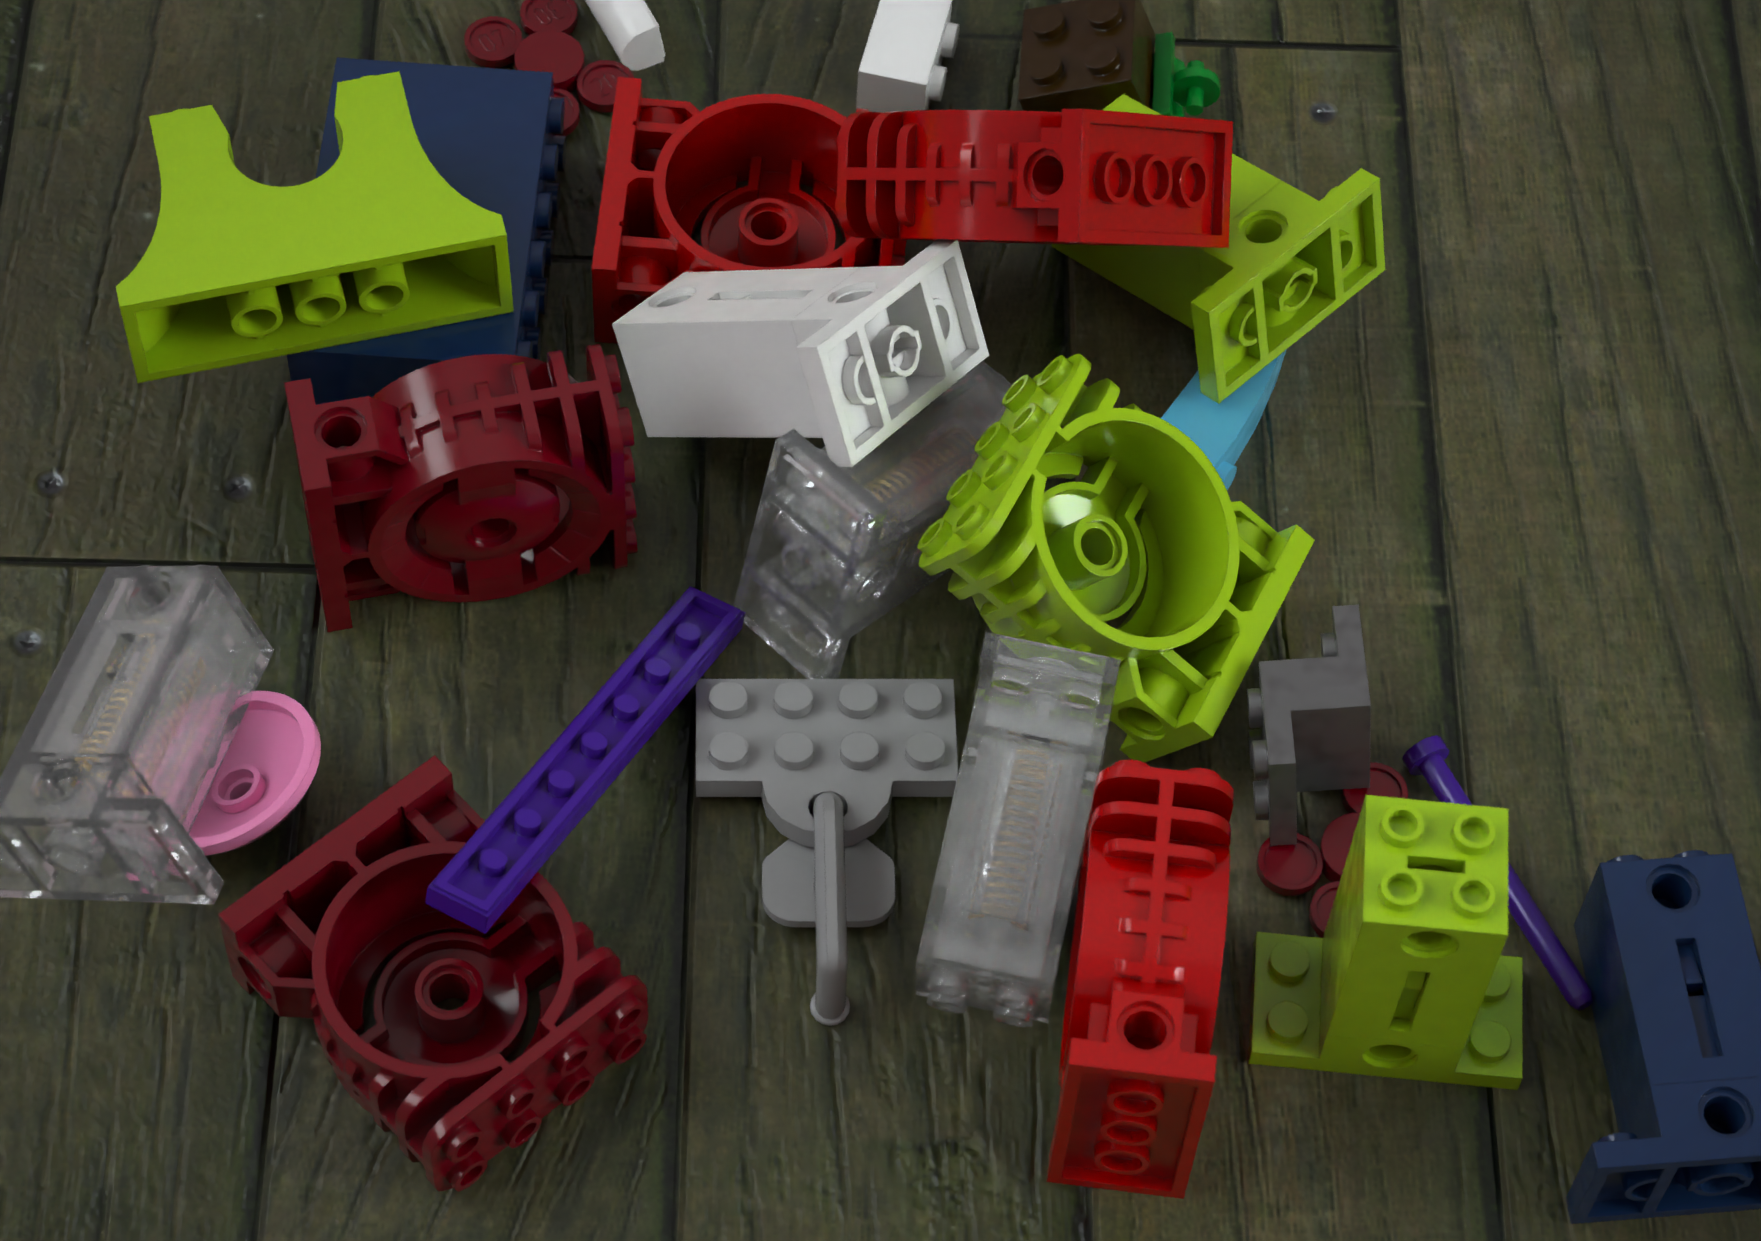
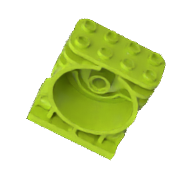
M1080 353L1072 355L1067 359L1060 355L1051 361L1043 372L1033 378L1025 374L1008 389L1002 399V404L1006 407V410L1000 420L992 424L975 445L974 451L979 455L972 468L964 472L949 489L946 499L951 504L943 518L935 521L921 537L917 546L922 551L918 565L930 576L951 568L954 573L948 583V590L959 600L972 596L980 615L990 630L1008 650L1026 664L1041 672L1063 679L1093 680L1100 712L1127 733L1119 750L1131 760L1145 763L1213 738L1315 540L1297 524L1276 532L1242 501L1231 502L1218 472L1202 450L1187 435L1167 421L1150 413L1143 412L1134 403L1123 408H1113L1120 394V388L1108 378L1086 387L1084 382L1091 370V363ZM1082 464L1088 466L1080 482L1061 483L1045 491L1047 479H1072L1079 475ZM1133 606L1132 611L1120 626L1113 628L1106 624V622L1123 615Z

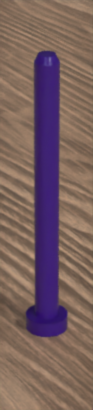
M1435 735L1425 738L1405 752L1402 761L1410 774L1414 776L1422 774L1440 802L1472 805L1444 761L1450 751L1440 736ZM1508 861L1509 912L1569 1006L1578 1011L1587 1008L1593 1002L1591 989Z

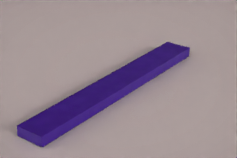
M690 586L427 888L425 904L486 934L740 632L746 612Z

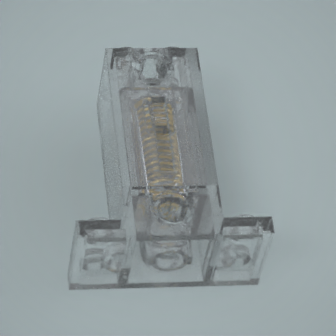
M981 361L853 467H838L828 457L825 447L822 449L816 448L795 429L776 439L733 605L746 612L743 623L807 679H839L848 644L852 636L952 570L948 568L936 575L930 576L918 565L922 551L917 546L925 531L935 521L943 518L951 504L946 499L949 489L964 472L972 468L979 456L974 451L975 445L982 434L992 424L1000 420L1006 410V407L1002 404V399L1012 384L984 361Z
M142 565L106 568L0 777V897L215 904L224 881L189 833L250 704V699L254 691H256L274 652L218 566Z
M986 632L980 657L979 683L916 960V995L928 997L927 1004L929 1006L951 1013H965L967 1006L994 1011L993 1018L995 1020L1017 1027H1031L1034 1020L1048 1023L1080 872L1095 781L1101 771L1106 754L1121 659Z

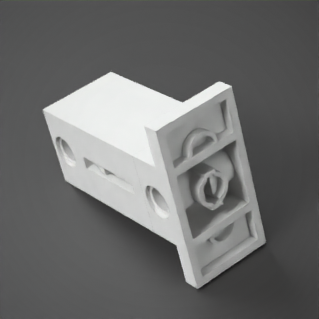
M936 240L903 266L684 272L612 323L647 437L823 438L831 467H853L989 356L958 240Z

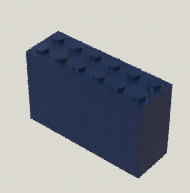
M336 58L316 178L328 171L340 155L334 118L337 82L358 79L367 75H380L400 71L416 135L432 165L445 181L462 196L476 205L502 215L507 233L514 312L287 355L291 381L311 378L316 405L365 396L373 397L377 392L398 378L425 366L449 359L473 355L507 354L540 360L542 330L541 327H537L538 315L546 313L548 299V278H543L545 266H552L554 254V230L548 229H550L551 218H558L560 208V182L553 181H556L557 171L564 172L567 146L566 136L556 135L563 132L565 102L564 98L554 97L553 72Z

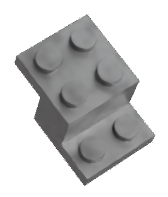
M1359 604L1332 606V633H1321V657L1259 661V688L1247 689L1250 728H1260L1248 730L1251 769H1254V779L1262 780L1253 781L1255 819L1268 820L1271 846L1297 844L1296 792L1370 787L1371 702Z

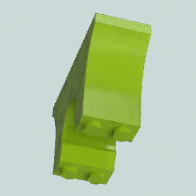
M400 71L380 75H367L358 79L337 82L334 118L340 155L333 166L324 174L312 181L295 186H269L253 181L242 174L235 166L230 135L212 105L191 109H177L172 112L149 116L161 179L160 212L156 229L144 256L132 272L116 286L119 307L137 383L514 312L507 233L502 215L476 205L462 196L445 181L432 165L416 135Z

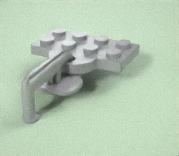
M699 679L696 683V797H761L766 817L782 835L789 838L769 854L762 863L763 908L772 920L788 927H816V992L811 998L810 1010L815 1020L822 1025H838L846 1019L850 1010L849 998L846 995L848 965L847 927L877 925L890 916L895 906L894 863L887 854L866 838L875 834L887 819L892 797L958 796L959 776L954 680Z

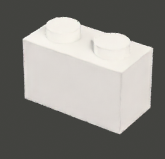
M880 0L858 70L856 109L863 108L869 109V112L881 113L888 111L928 110L931 100L941 101L947 76V67L941 66L943 57H954L960 28L959 24L950 22L952 0Z

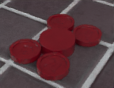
M524 0L520 8V21L522 28L529 36L523 40L519 27L504 17H484L473 22L467 28L464 36L465 51L470 60L477 65L486 68H500L515 62V70L553 72L554 97L564 98L565 102L562 134H556L559 136L569 135L576 129L579 123V104L571 94L572 91L577 88L580 101L589 109L598 112H613L618 77L634 78L633 73L627 66L613 60H600L590 63L585 67L583 49L579 42L570 36L578 23V10L574 0Z
M1370 762L1369 788L1342 789V801L1349 814L1334 819L1326 827L1319 848L1311 839L1297 833V844L1271 846L1269 837L1259 849L1256 861L1258 876L1266 887L1278 894L1297 896L1307 893L1316 886L1322 872L1330 881V883L1325 884L1316 891L1309 908L1310 924L1321 938H1323L1365 796L1408 798V788L1404 778L1399 772L1388 765Z

